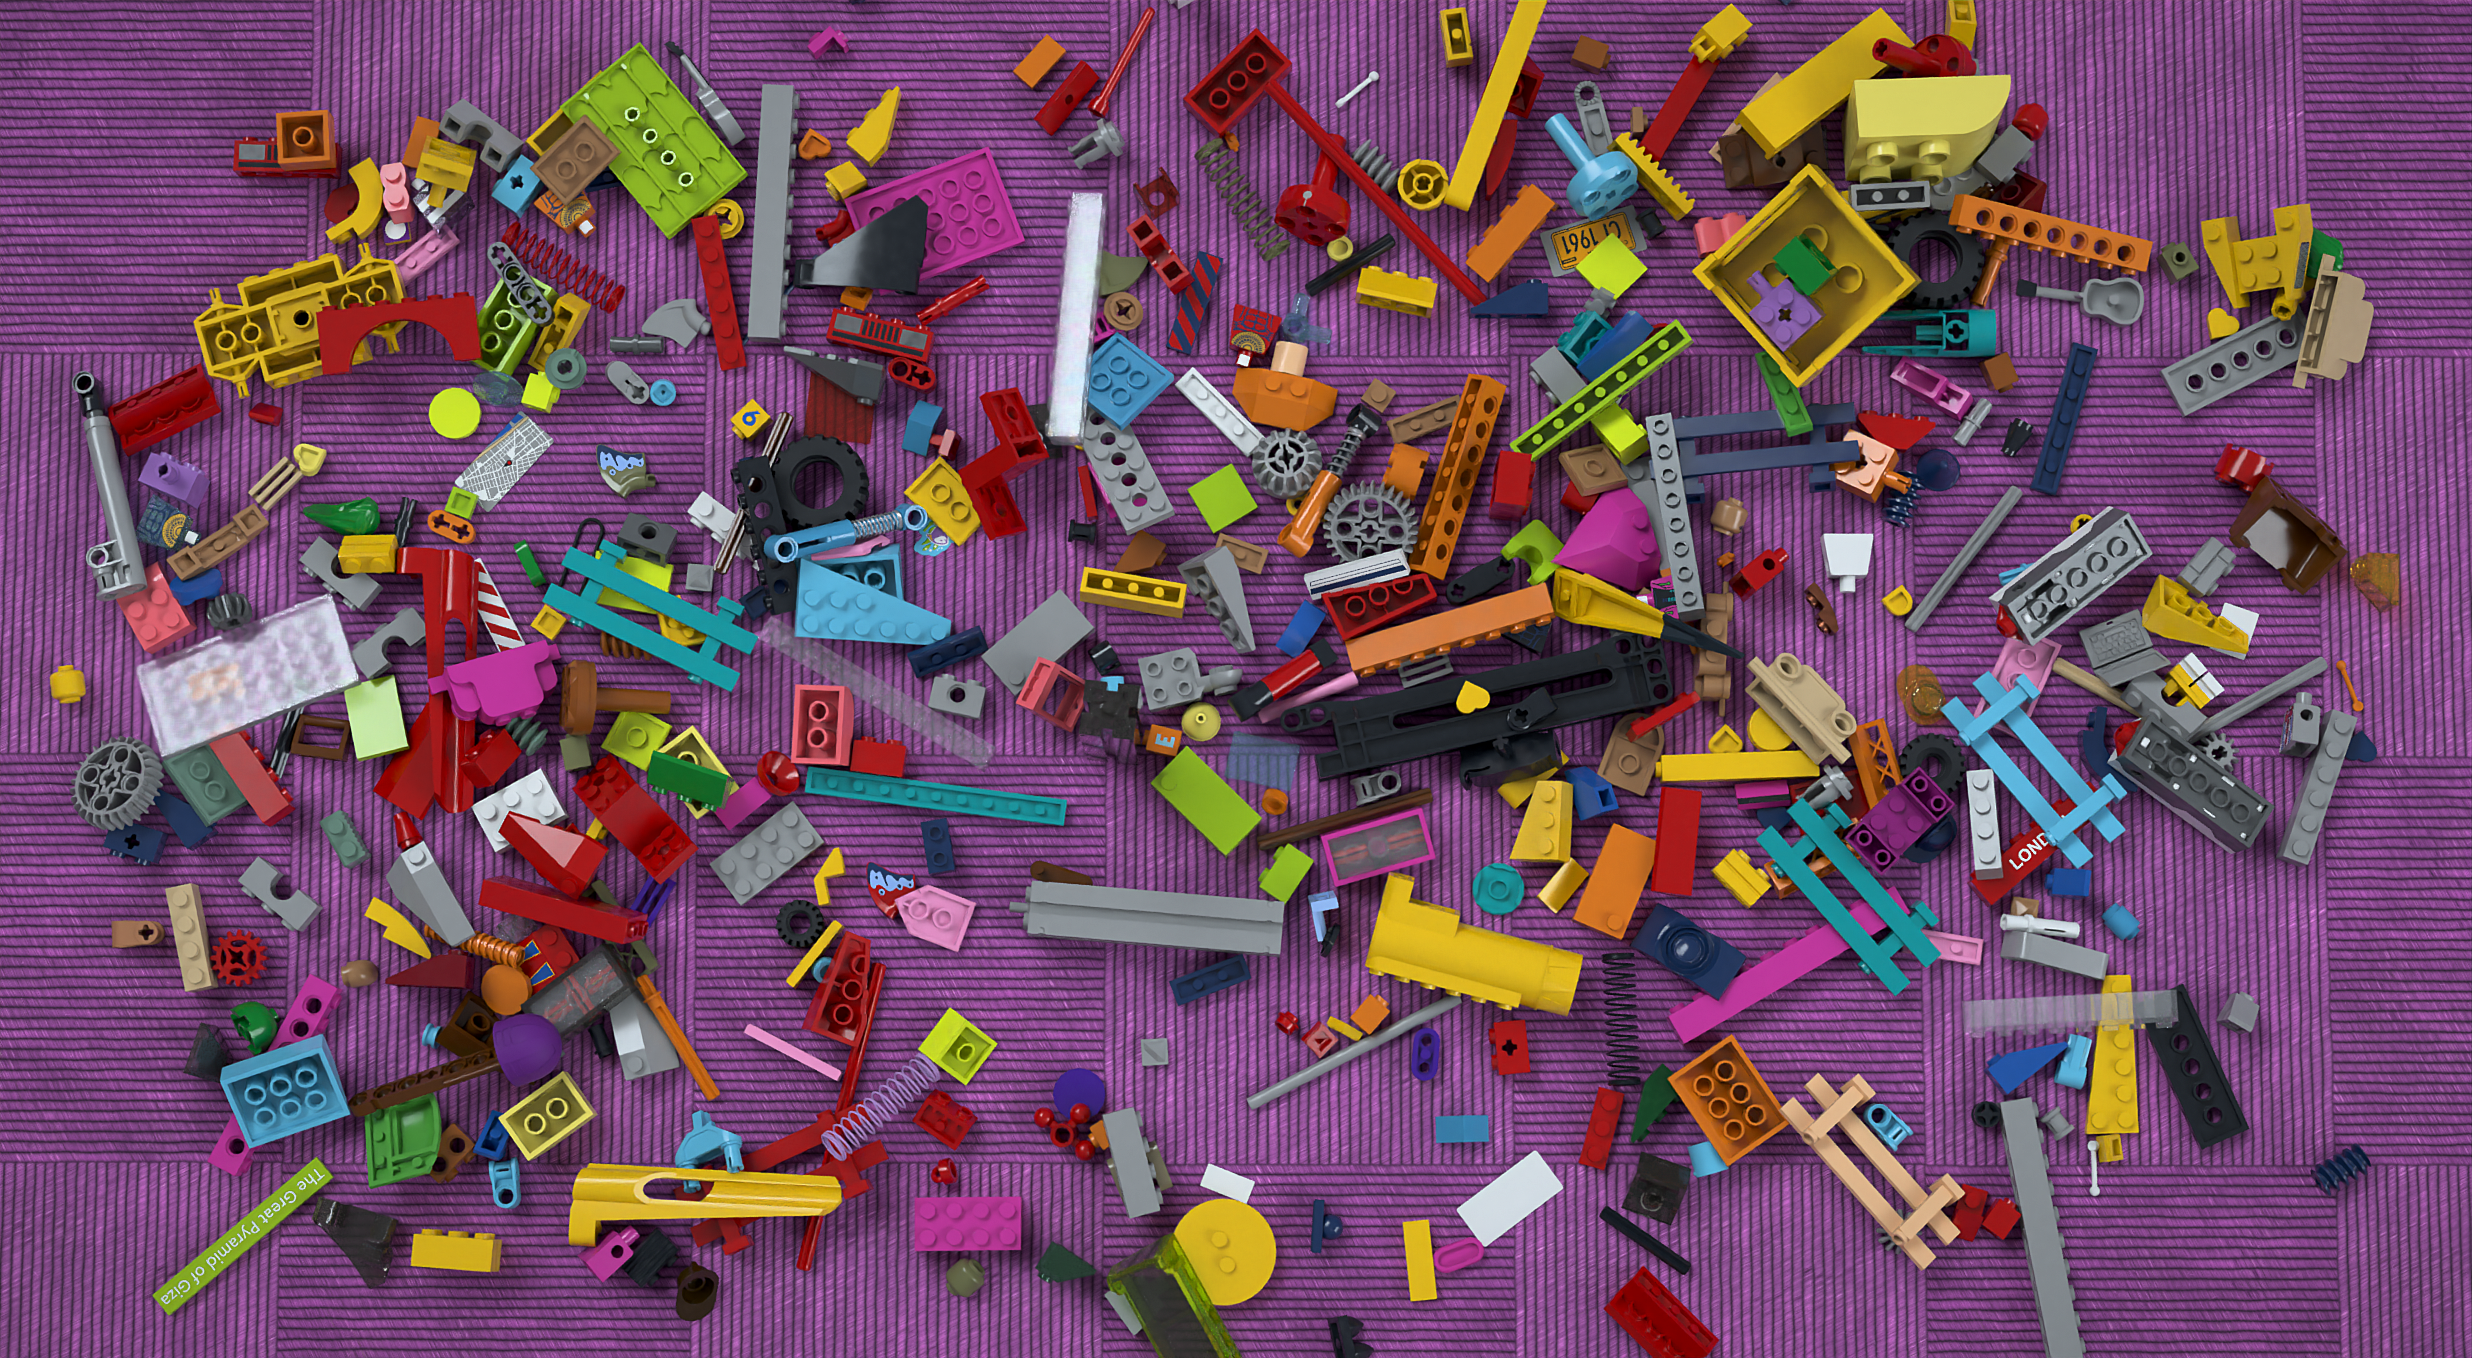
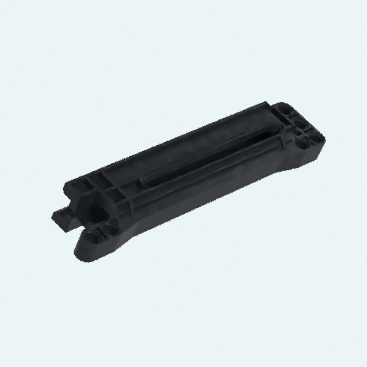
M1630 632L1614 636L1584 650L1355 701H1324L1289 708L1282 713L1280 726L1285 733L1297 734L1322 728L1331 722L1337 750L1317 754L1314 757L1319 783L1460 752V749L1496 741L1499 735L1508 738L1524 733H1545L1549 729H1563L1660 706L1671 698L1673 689L1661 638L1652 637L1654 647L1645 648L1641 643V638L1647 635ZM1619 641L1626 642L1629 646V652L1626 654L1619 653L1616 650V643ZM1650 661L1659 663L1660 672L1653 674L1648 671L1647 663ZM1596 674H1604L1609 680V683L1552 695L1551 697L1559 709L1523 731H1514L1507 723L1510 710L1518 703L1404 729H1397L1393 725V721L1398 718L1456 706L1457 698L1465 681L1485 689L1489 693L1490 698ZM1654 687H1663L1666 690V697L1663 699L1656 698L1653 694ZM1319 709L1323 711L1325 718L1320 722H1314L1310 718L1312 710ZM1516 713L1514 720L1516 722L1521 720L1524 723L1523 720L1526 716ZM1288 715H1295L1299 719V724L1294 728H1290L1285 725L1284 719Z

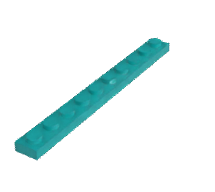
M808 767L805 793L1056 826H1064L1067 800L816 767Z

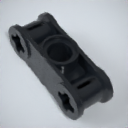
M1501 555L1453 580L1446 589L1445 596L1447 601L1454 606H1459L1475 597L1488 593L1498 585L1508 581L1515 571L1516 565L1514 560L1508 561ZM1499 563H1502L1503 566H1509L1507 574L1503 571H1497L1500 566ZM1453 587H1456L1458 590H1464L1461 595L1462 598H1459L1457 595H1451L1454 590Z

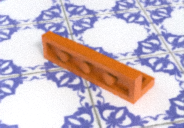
M1884 718L1857 725L1856 731L1848 737L1870 810L1889 792L1884 784L1887 776L1893 778L1896 785L1903 780ZM1874 726H1878L1881 735L1877 743L1870 739L1868 729ZM1879 751L1887 754L1888 762L1885 768L1878 764L1877 756Z
M1855 817L1851 819L1853 823L1846 829L1837 828L1834 833L1836 836L1839 835L1838 838L1859 859L1861 856L1845 839H1842L1844 831L1854 827L1858 822ZM1818 847L1810 853L1813 855V859L1807 866L1819 879L1838 870L1824 853L1819 851ZM1774 860L1764 864V869L1772 880L1779 899L1800 890L1787 875L1780 879L1777 878L1770 867Z

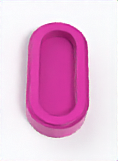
M1464 1238L1438 1248L1433 1254V1265L1442 1273L1453 1272L1480 1261L1484 1254V1247L1476 1238Z

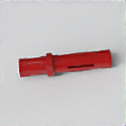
M981 274L945 297L934 299L933 304L916 312L915 315L919 318L920 324L926 326L941 316H948V312L985 290L990 289Z

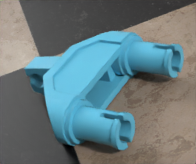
M700 1110L693 1113L694 1129L685 1136L676 1153V1168L697 1169L699 1165L725 1154L727 1172L737 1173L739 1169L742 1171L744 1165L740 1153V1148L742 1147L741 1136L716 1127L715 1123L711 1121L710 1114ZM683 1180L685 1193H694L696 1190L699 1191L701 1189L699 1181Z

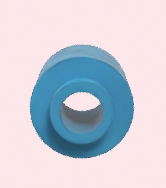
M2116 902L2101 916L2105 921L2104 924L2121 941L2125 938L2130 941L2140 931L2137 927L2140 922L2123 905L2119 906Z

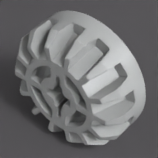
M1286 428L1284 432L1277 433L1276 430H1273L1269 437L1266 439L1262 437L1259 440V446L1253 451L1252 468L1254 478L1259 487L1270 496L1279 499L1301 497L1308 493L1317 475L1322 470L1321 451H1319L1316 441L1308 438L1304 431L1297 433L1293 432L1292 428ZM1288 442L1297 444L1303 452L1297 453L1296 450L1289 447ZM1279 444L1280 449L1277 450L1275 457L1268 458L1271 449ZM1285 454L1287 455V459H1288L1289 462H1290V463H1289V470H1287V466H1286V464H1285V462H1284V461H1285V456H1284ZM1304 457V462L1299 468L1298 458ZM1269 463H1275L1277 471H1275Z

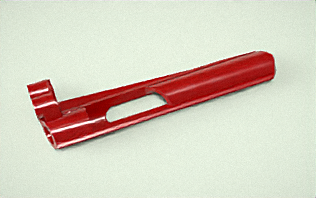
M418 547L398 548L396 575L411 576V579L423 578L428 679L441 676L444 673L445 626L452 618L459 619L466 629L465 662L477 659L479 564L474 562V558L471 555L458 550ZM428 687L434 798L448 814L464 812L473 806L474 784L459 764L466 757L465 753L475 746V719L462 721L455 717L451 709L452 701L448 691L431 695Z

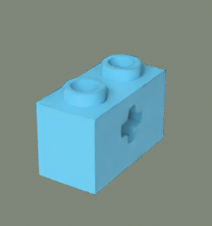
M522 154L518 159L515 158L511 161L507 168L508 173L503 180L499 179L492 188L493 194L491 195L495 202L519 218L522 217L545 185L530 169L534 163ZM516 182L523 183V187L515 188L514 184Z

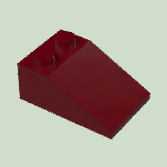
M448 950V955L440 954L386 978L385 984L398 987L474 990L476 958L469 957V952Z

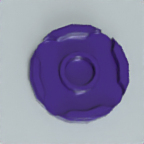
M1082 1068L1071 1069L1062 1074L1055 1083L1053 1091L1054 1103L1057 1109L1068 1119H1071L1070 1109L1077 1103H1084L1089 1107L1091 1111L1090 1118L1098 1114L1106 1096L1104 1084L1099 1076L1090 1070Z

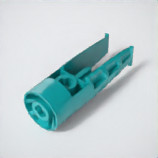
M1995 309L1886 311L1876 321L1941 320V325H1916V341H1941V345L1864 346L1861 354L1870 353L1911 357H1994L1996 351ZM1946 316H1966V323L1960 320H1952L1946 325ZM1953 327L1957 328V332H1962V335L1959 334L1958 339H1954L1953 334L1948 332H1951ZM1946 343L1950 346L1966 343V351L1944 350Z

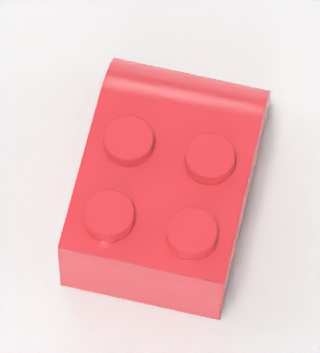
M160 561L144 568L148 584L145 590L116 599L144 651L150 654L159 651L197 629L186 607L180 605L178 599L173 597L169 587L171 580Z
M795 684L791 763L851 766L854 701L851 690L847 686Z

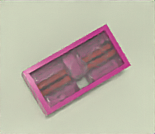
M1420 806L1319 835L1335 887L1436 858L1423 810Z

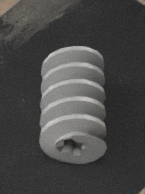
M1368 139L1355 150L1351 158L1367 172L1386 194H1389L1398 185L1399 178L1397 176L1401 169L1397 168L1391 171L1390 168L1393 161L1391 160L1384 164L1383 161L1386 154L1377 156L1376 153L1379 147L1376 146L1370 149L1369 146L1372 140Z

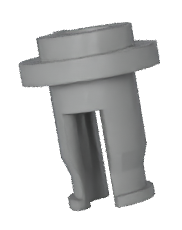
M1101 118L1097 121L1098 130L1082 138L1073 147H1068V151L1076 156L1093 145H1098L1074 160L1079 169L1111 151L1116 157L1123 154L1121 147L1125 145V142L1113 121L1106 122L1104 118Z
M1828 763L1822 768L1827 774L1809 786L1802 795H1797L1796 799L1799 800L1803 797L1815 812L1825 808L1841 795L1847 801L1853 796L1849 791L1854 787L1837 765L1833 768Z

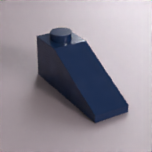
M1539 279L1527 280L1526 283H1521L1471 308L1469 319H1546L1548 316V283H1542V280Z
M157 788L160 796H154L153 801L188 850L194 851L219 833L215 828L218 825L217 822L206 827L189 803Z

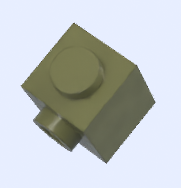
M2184 241L2178 245L2175 242H2171L2161 248L2162 253L2156 258L2171 285L2199 269Z

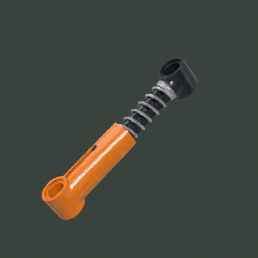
M1362 403L1355 405L1346 418L1348 429L1344 434L1345 439L1341 440V446L1336 448V455L1331 456L1332 462L1327 464L1328 469L1319 472L1292 521L1282 529L1277 538V544L1297 558L1303 557L1311 548L1314 540L1312 536L1327 512L1329 503L1333 501L1334 496L1342 486L1343 482L1340 479L1343 478L1342 473L1347 471L1346 466L1348 463H1351L1350 459L1352 456L1356 455L1355 451L1357 448H1360V442L1364 441L1365 438L1372 437L1381 425L1382 418Z

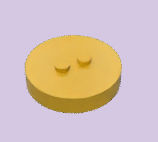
M1214 1199L1194 1207L1181 1219L1171 1241V1263L1178 1281L1191 1295L1209 1304L1233 1305L1253 1297L1267 1283L1275 1265L1276 1243L1269 1224L1254 1208L1237 1200Z

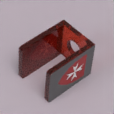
M1162 166L1158 168L1159 178L1142 188L1139 187L1137 182L1133 184V194L1151 221L1180 204L1179 192ZM1155 191L1161 192L1164 195L1163 203L1157 206L1151 204L1149 201L1151 193Z

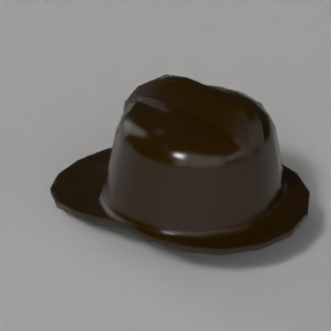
M691 1261L690 1266L679 1274L677 1278L676 1312L681 1319L685 1321L700 1320L713 1309L719 1285V1277L716 1272L698 1265L695 1261Z

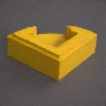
M1330 1016L1326 1023L1328 1027L1354 1041H1359L1363 1035L1362 1032Z

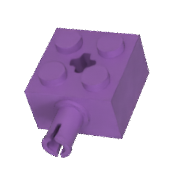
M1757 270L1752 274V277L1746 280L1761 297V302L1748 314L1783 352L1789 350L1826 316L1824 311L1810 296L1806 294L1801 295L1795 290L1792 285L1794 281L1790 277L1786 278L1777 287H1772L1760 271ZM1790 309L1792 311L1790 313L1791 319H1784L1783 315L1785 313L1783 310Z
M162 451L160 455L151 452L138 481L154 491L198 509L211 482L204 477L205 472L187 462H184L182 466L181 461Z

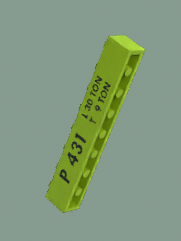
M1677 319L1509 445L1514 452L1532 454L1531 461L1536 462L1691 346L1694 341Z

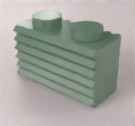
M338 810L319 823L343 866L352 869L371 858L372 854L368 853L369 849L366 848L367 845L363 844L364 840H361V836L358 835L359 831H356V827L353 826L354 823L348 817L349 814Z

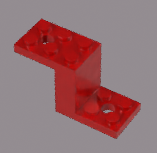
M1018 387L986 392L979 397L983 410L993 426L1000 445L958 470L962 484L966 488L972 501V506L977 512L989 541L1019 535L1028 530L1007 483L1050 457Z
M611 753L600 759L596 766L587 775L581 777L572 788L593 815L639 860L660 885L699 849L676 821L632 778Z

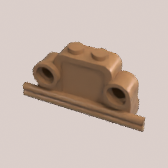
M1724 581L1722 583V594L1706 593L1703 596L1706 618L1698 619V622H1695V629L1727 644L1728 621H1732L1733 593H1729V582ZM1696 647L1697 652L1693 658L1692 692H1697L1701 699L1700 701L1718 702V717H1724L1725 699H1729L1731 687L1730 670H1726L1727 655Z

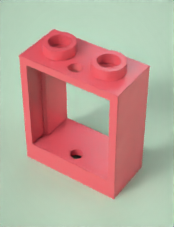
M1038 657L1016 704L1051 725L1071 733L1094 686L1059 664ZM1059 676L1068 681L1070 685L1053 716L1042 710V707Z

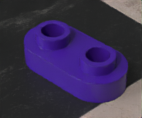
M1431 1028L1419 1030L1413 1039L1411 1071L1414 1077L1421 1081L1432 1079L1438 1070L1440 1038L1438 1033ZM1427 1036L1431 1039L1430 1046L1422 1045L1421 1040L1423 1037ZM1421 1063L1429 1065L1428 1072L1423 1073L1420 1071L1419 1066Z

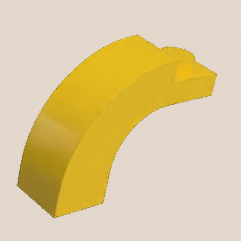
M370 157L348 170L358 186L360 200L357 209L350 217L325 231L334 245L336 243H339V245L346 243L353 237L352 234L355 232L363 240L377 227L385 210L383 202L385 188L381 182L380 172Z

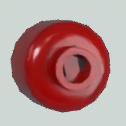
M2036 103L2024 104L2018 108L2011 124L2030 141H2036L2042 137L2048 125L2049 117L2041 105Z

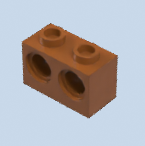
M452 1123L441 1135L439 1152L436 1159L439 1157L444 1158L446 1168L444 1171L438 1172L433 1164V1168L429 1173L437 1183L451 1182L459 1173L457 1168L463 1162L468 1164L477 1155L473 1153L477 1142L458 1123ZM457 1138H461L465 1142V1148L460 1153L453 1149V1143Z

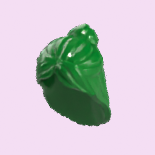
M2313 227L2306 276L2317 279L2323 254L2335 257L2332 271L2338 272L2343 267L2344 253L2343 246L2339 240Z
M369 496L361 500H353L352 502L339 505L319 503L303 509V513L307 518L343 536L374 535L373 533L380 524L379 507Z

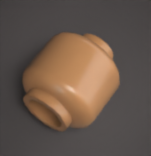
M1729 497L1728 501L1719 500L1710 518V522L1714 525L1713 529L1730 537L1733 534L1741 533L1748 517V511L1742 508L1744 502Z

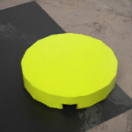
M449 388L441 391L434 397L429 409V418L434 429L440 435L455 440L466 438L475 432L482 414L477 399L472 393L462 388Z

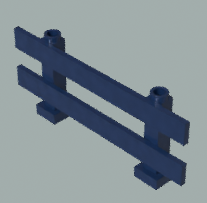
M1854 402L1827 405L1812 403L1807 405L1805 408L1813 424V430L1809 431V445L1696 455L1694 438L1785 430L1776 409L1701 417L1684 415L1673 419L1676 440H1679V459L1687 505L1705 503L1704 483L1699 484L1698 476L1812 466L1813 473H1809V492L1836 491L1835 471H1829V464L1860 461L1858 440L1826 443L1825 426L1856 423ZM1650 459L1651 480H1656L1653 461Z

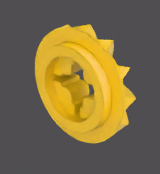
M718 199L703 214V217L715 214L725 216L729 213L728 219L732 225L724 223L720 226L722 240L733 238L738 232H741L745 222L741 207L730 199Z

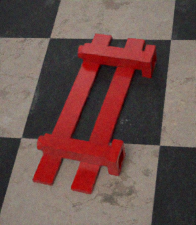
M864 1101L835 1114L832 1113L831 1109L825 1110L816 1115L818 1122L741 1157L744 1169L741 1172L760 1173L822 1144L821 1135L827 1130L833 1131L834 1124H840L842 1117L848 1118V1112L856 1111V1105H863ZM859 1106L858 1112L868 1121H871L865 1108ZM850 1114L851 1120L859 1126L863 1125L856 1114ZM844 1119L842 1121L843 1126L849 1131L853 1129L848 1120ZM836 1126V1133L846 1141L842 1128ZM881 1139L853 1151L852 1154L846 1152L847 1158L844 1161H840L833 1156L834 1161L804 1175L836 1177L838 1182L844 1180L846 1188L841 1191L845 1200H851L874 1189L870 1179H863L860 1172L889 1159ZM829 1140L834 1150L841 1155L838 1148ZM708 1165L704 1168H701L705 1170H714L712 1165ZM724 1165L716 1170L727 1171V1165ZM699 1181L701 1189L699 1191L696 1190L694 1193H685L684 1185L673 1189L678 1201L698 1202L711 1192L714 1182ZM763 1217L710 1218L689 1229L698 1248L724 1236L727 1244L722 1245L725 1256H732L755 1245L751 1235H744L741 1228Z

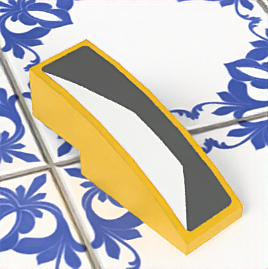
M373 897L364 916L387 927L383 937L427 959L436 956L419 929L405 915L385 901Z

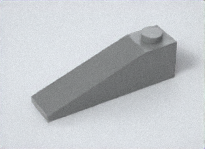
M422 841L401 853L386 875V879L396 898L452 948L474 937L476 933L434 853L427 844Z
M627 973L623 974L607 986L604 991L626 1081H634L681 1067L676 1048L648 1004L643 1003L645 998Z

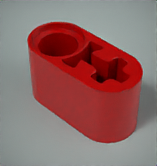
M903 357L892 359L888 365L890 377L896 384L921 394H929L937 386L934 372L926 366ZM897 366H906L908 368L907 373L904 376H896L894 370ZM913 370H915V375L919 378L924 379L927 375L930 383L925 382L924 385H921L920 380L913 377Z

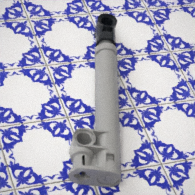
M81 371L73 377L72 386L78 394L82 415L87 418L83 422V426L87 434L86 439L110 539L109 542L90 548L86 554V562L91 567L93 578L98 583L99 592L96 594L97 600L111 601L143 591L148 587L116 446L112 431L110 430V421L108 417L103 415L106 412L102 396L104 386L90 372ZM91 382V386L87 390H84L85 385ZM105 556V561L98 565L99 559Z

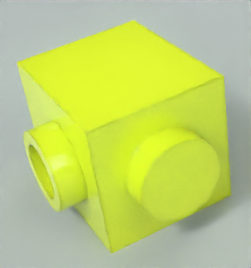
M539 371L538 375L530 373L521 403L527 408L550 414L553 403H557L559 399L560 389L549 382L545 372Z

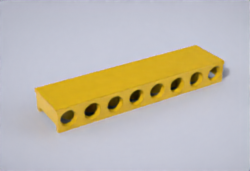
M1880 7L1742 109L1734 123L1736 125L1741 124L1766 152L1764 157L1769 160L1848 101L1854 80L1877 79L1892 68L1890 65L1875 60L1872 55L1873 45L1878 39L1887 38L1911 49L1915 44Z

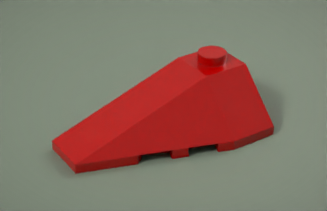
M849 931L845 932L809 1006L801 1029L858 1048L867 1024V976L870 968L871 940Z

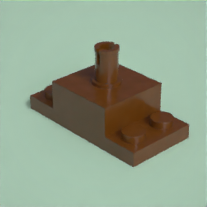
M1820 122L1769 160L1764 157L1766 152L1747 131L1717 137L1726 188L1753 184L1755 187L1788 181L1795 177L1809 163L1817 165L1820 169L1828 168Z

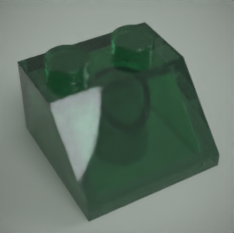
M1056 1241L1051 1242L1035 1267L1039 1271L1037 1276L1049 1284L1053 1280L1058 1283L1091 1276L1098 1271L1096 1267Z

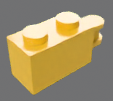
M1731 3L1701 27L1691 40L1693 44L1688 49V52H1693L1699 58L1697 60L1699 63H1702L1707 58L1712 63L1719 57L1725 59L1734 50V45L1739 47L1749 37L1747 32L1753 24Z

